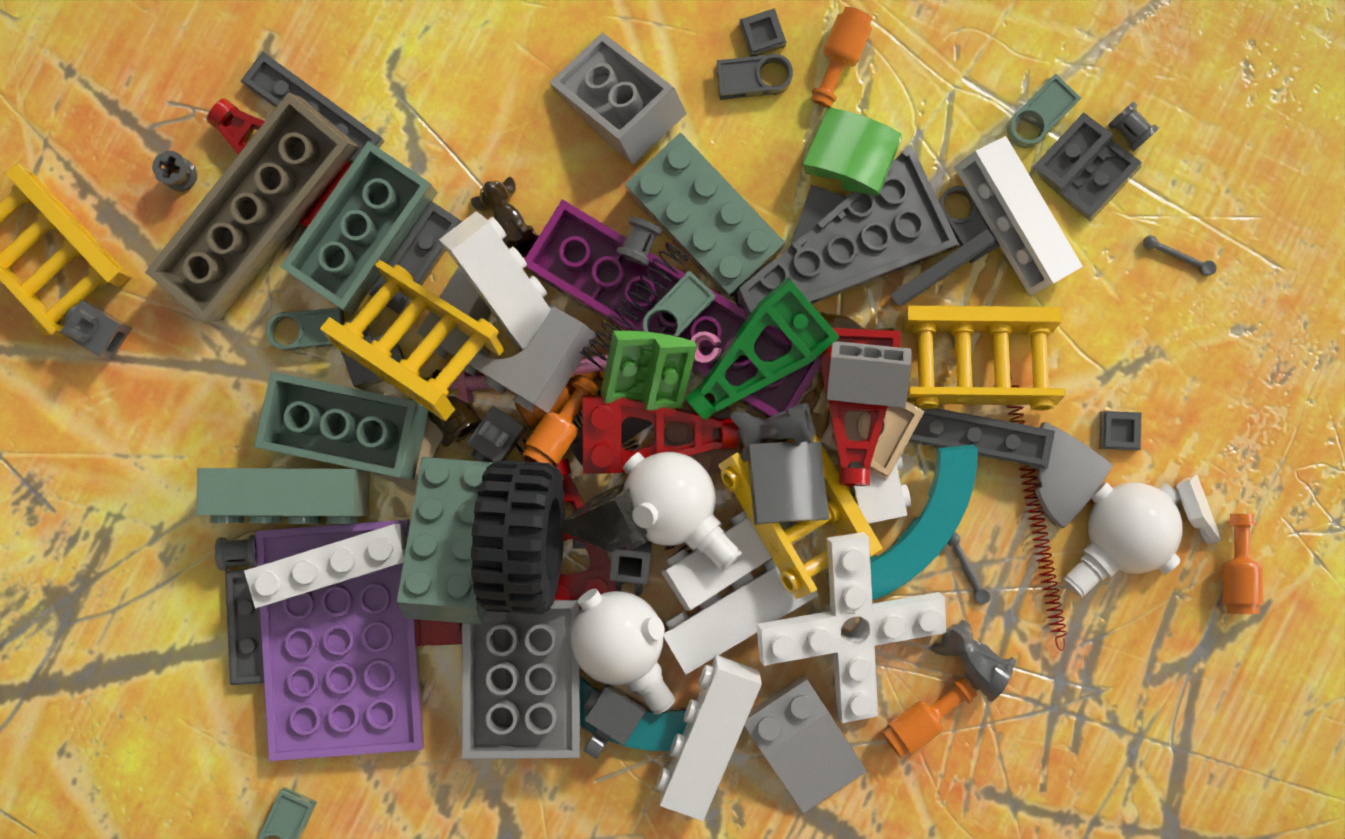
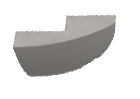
M1043 422L1039 428L1054 430L1055 434L1048 469L1039 468L1038 479L1042 487H1037L1035 492L1051 520L1058 527L1065 528L1091 499L1113 465L1078 439L1047 422Z

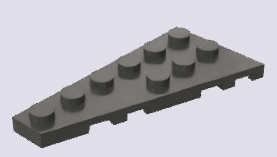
M912 144L893 160L879 196L858 192L852 193L821 219L809 232L801 236L775 260H772L739 288L737 295L747 317H749L756 305L787 277L792 280L809 302L814 304L953 250L959 245Z

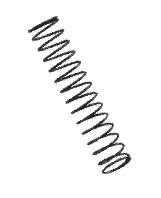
M666 243L665 247L670 254L663 251H659V255L665 263L657 259L652 260L653 264L659 271L651 267H646L648 274L652 277L651 279L647 276L640 275V279L646 287L638 283L633 284L634 288L641 296L634 292L627 291L628 296L636 305L625 299H621L622 305L630 313L626 312L621 308L615 307V312L620 316V318L623 321L612 315H608V318L617 329L611 327L608 324L602 323V327L611 337L612 334L604 327V325L613 329L614 331L622 330L611 320L610 317L618 320L630 329L634 330V328L619 314V312L616 309L621 310L622 312L626 313L627 315L631 316L632 318L640 322V319L637 318L627 308L623 301L631 304L643 313L647 314V312L640 305L637 304V302L630 296L629 293L634 294L635 296L639 297L640 299L644 300L645 302L653 306V304L637 289L635 285L644 288L645 290L649 291L657 298H659V296L644 282L642 277L652 281L653 283L660 286L662 289L666 290V288L662 286L651 275L648 269L657 272L658 274L662 275L667 280L672 282V280L659 269V267L655 264L654 261H657L665 265L666 267L674 271L676 274H678V272L672 266H670L668 262L662 257L661 253L670 256L671 258L685 266L673 254L675 253L681 259L688 261V258L680 250H678L670 243ZM672 248L678 251L682 256L676 253ZM596 331V336L607 347L603 346L595 340L589 339L590 344L600 355L586 347H583V351H580V353L584 355L588 360H590L593 364H595L597 367L603 369V367L599 365L585 351V349L607 362V358L593 345L592 342L600 345L601 347L609 351L610 347L601 339V337L597 333L605 336L609 340H611L612 338L608 337L607 335L599 331Z

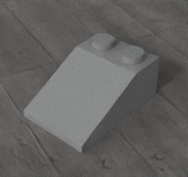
M603 32L549 82L551 87L613 149L633 165L687 114L673 86Z
M804 674L751 709L744 726L803 813L867 772Z

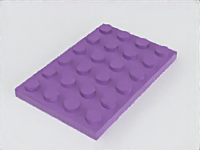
M410 520L255 531L257 567L393 524L403 523L406 537L408 538ZM403 563L260 607L269 761L413 751L425 748L415 619L404 618L397 605Z

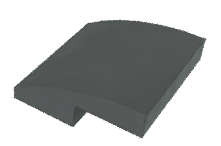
M1083 112L1033 166V170L1062 199L1091 222L1140 170L1142 162L1112 140L1113 134Z
M807 442L749 444L746 446L754 525L783 522L798 523L829 519L820 442H812L810 444Z

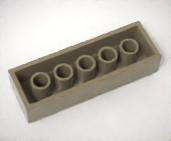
M287 93L145 273L203 322L220 321L360 147L302 97Z

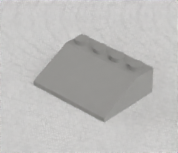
M555 600L551 609L541 615L492 612L484 609L482 624L462 623V759L580 758V666L575 660L570 643L572 626L580 610L578 600Z

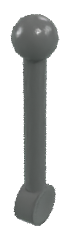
M1148 235L1143 239V246L1146 249L1152 250L1155 248L1197 267L1203 276H1210L1216 272L1217 267L1213 261L1202 262L1158 242L1157 238L1153 235Z
M954 532L947 544L954 548L975 590L974 600L979 604H986L990 600V594L982 589L959 544L961 540L960 535Z

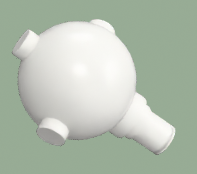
M638 452L625 463L622 469L628 474L622 492L624 514L631 527L641 537L659 545L669 546L686 543L693 551L698 549L702 554L705 553L723 572L742 554L723 534L724 531L720 528L721 522L713 515L716 503L714 484L706 469L699 462L685 454L676 452L657 453L647 458H644Z
M1103 482L1091 497L1095 503L1088 519V535L1091 544L1083 550L1084 556L1080 559V562L1062 580L1077 596L1083 598V595H1086L1099 581H1103L1106 577L1111 579L1118 571L1141 574L1159 569L1163 575L1171 572L1181 561L1175 554L1180 545L1183 531L1181 515L1176 507V504L1181 500L1178 492L1166 483L1158 489L1154 486L1137 482L1124 483L1112 488L1107 482Z
M591 589L584 593L578 599L581 609L574 620L570 634L572 652L580 668L588 676L604 684H626L631 692L641 695L653 714H660L668 710L675 702V697L662 680V668L657 662L663 647L664 625L654 609L642 598L627 592L612 591L600 594L597 589Z

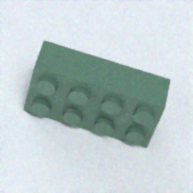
M681 132L625 183L626 193L662 229L665 235L728 300L737 293L745 281L750 280L780 253L785 245L781 237Z
M367 141L280 267L342 310L353 315L381 275L375 264L379 259L386 264L391 261L438 192L431 183Z
M270 372L254 447L414 480L429 410L413 400Z
M421 458L397 596V605L404 618L482 624L484 608L476 601V595L473 591L474 581L471 576L473 537L471 535L479 484L482 483V475L486 471V467L494 462Z
M197 468L196 515H209V523H244V516H248V523H282V516H287V524L320 523V516H326V524L358 523V516H369L370 472L360 469Z

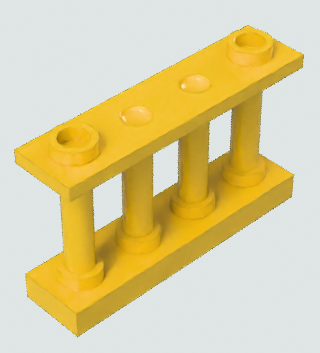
M15 163L5 172L14 182V185L11 187L13 191L0 203V224L24 202L27 204L32 202L40 211L36 214L38 219L0 253V281L35 317L31 322L42 334L47 337L53 335L66 339L67 337L60 333L64 327L60 321L74 305H78L80 300L89 295L100 283L103 285L110 283L121 288L132 277L31 170ZM57 228L65 237L62 241L63 246L25 282H22L9 267L48 230L54 231ZM75 256L77 258L83 256L91 265L87 268L89 273L55 305L48 309L34 294Z
M379 259L375 266L385 280L383 286L351 323L346 322L344 325H341L329 317L320 330L339 351L443 421H446L455 411L446 397L449 394L447 389L483 346L499 356L502 354L504 349L497 338L499 332L485 319L480 318L477 322L414 282L411 274L403 267L396 264L392 268ZM398 291L413 300L379 341L374 340L370 344L363 339L364 335L362 333ZM426 309L441 318L407 360L401 359L398 363L391 358L392 354L390 351ZM454 327L469 336L470 338L435 379L430 378L427 382L419 377L420 372L418 370Z
M908 306L903 315V332H913L917 336L919 387L909 388L907 402L925 410L938 408L939 404L1030 405V409L1036 411L1053 409L1054 405H1057L1065 397V388H1049L1046 336L1053 333L1062 322L1061 307ZM936 332H951V335L955 336L957 387H934L933 335ZM974 332H989V336L993 337L995 387H972L971 336ZM1012 333H1027V336L1031 337L1033 388H1011L1008 336L1012 335Z
M815 434L813 441H814V442H820L819 439H818V437H817L816 434ZM789 439V440L781 441V442H795V441H794L793 439ZM822 444L821 452L829 519L798 522L785 530L782 529L779 523L754 525L748 461L744 463L737 452L718 464L721 470V478L725 486L734 492L779 569L783 586L787 591L793 593L795 599L817 590L811 577L828 568V556L826 550L803 564L791 544L827 522L832 523L839 536L864 532L869 536L870 556L883 549L845 485H839V473Z

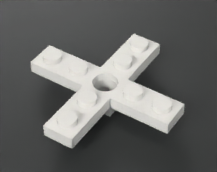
M864 532L829 537L826 539L830 605H826V612L758 623L759 660L766 666L833 653L837 717L842 723L878 717L875 646L946 633L945 597L940 592L872 604L869 536ZM859 617V623L852 632L841 634V628L848 619Z

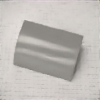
M839 341L833 342L827 400L906 408L911 371V349Z

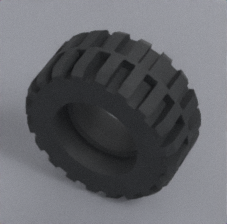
M496 461L486 467V471L482 475V483L479 484L477 502H475V516L471 535L473 536L471 547L473 591L476 595L477 603L487 611L541 615L553 606L561 575V562L564 550L563 541L565 537V494L561 472L551 463Z

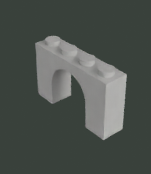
M458 267L440 295V298L477 322L480 318L487 321L492 312ZM553 306L534 338L523 351L509 358L493 359L488 356L483 346L463 371L473 377L477 371H480L486 375L483 383L501 394L504 393L506 388L516 393L512 401L533 412L537 406L549 413L584 357L580 351H583V347L589 349L591 345L589 339L594 340L596 334L584 323ZM430 312L417 333L425 338L441 318ZM454 327L434 353L446 359L449 353L455 356L470 337Z

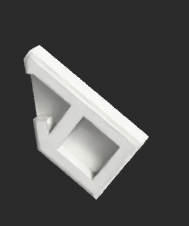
M1197 474L1182 479L1176 488L1188 520L1194 528L1200 529L1203 541L1208 545L1221 541V536Z

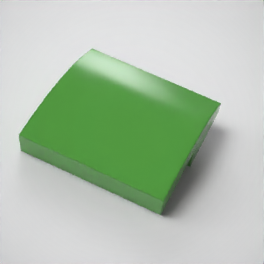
M828 107L803 163L805 174L841 180L842 189L846 191L879 196L902 140V134L871 118Z
M613 331L600 393L604 398V402L612 403L619 398H627L644 402L646 410H657L661 407L671 409L682 408L697 349L695 341L654 332Z

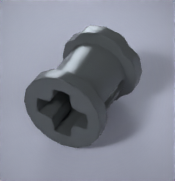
M1134 101L1108 124L1111 129L1116 128L1131 143L1130 149L1133 152L1159 129L1156 124L1151 125L1136 109L1137 104Z
M165 151L163 154L157 155L153 161L152 170L155 173L156 179L175 191L183 192L189 190L197 181L196 167L192 162L175 151ZM180 167L178 174L172 173L170 175L172 169H179Z
M631 216L628 221L631 227L623 246L618 247L616 253L630 261L647 266L649 263L647 257L655 237L661 235L662 229L646 220Z
M250 535L248 539L228 540L225 537L217 538L215 543V561L218 570L227 571L229 567L250 565L251 568L257 567L255 535Z

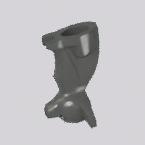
M808 403L790 407L786 411L776 413L766 420L752 417L750 414L742 411L731 414L732 421L738 426L739 440L744 445L741 454L743 461H747L746 446L749 444H762L767 439L777 441L793 439L796 443L807 442L808 444L814 442L815 427L811 421Z
M961 620L958 624H953L947 628L946 633L942 635L941 642L934 643L931 646V650L939 655L959 656L971 682L987 696V700L990 702L994 701L1003 692L1016 664V660L1013 657L1003 659L994 653L988 645L974 640L971 625L965 620Z

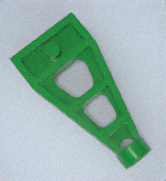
M787 277L756 305L702 383L685 398L693 409L706 421L716 411L718 412L808 365L840 337L792 280ZM771 324L777 325L790 339L791 348L788 353L773 361H763L755 354L754 343L766 326ZM745 355L757 367V372L741 385L733 386L726 380L725 372L739 356ZM711 393L714 395L715 400L710 402L705 395Z

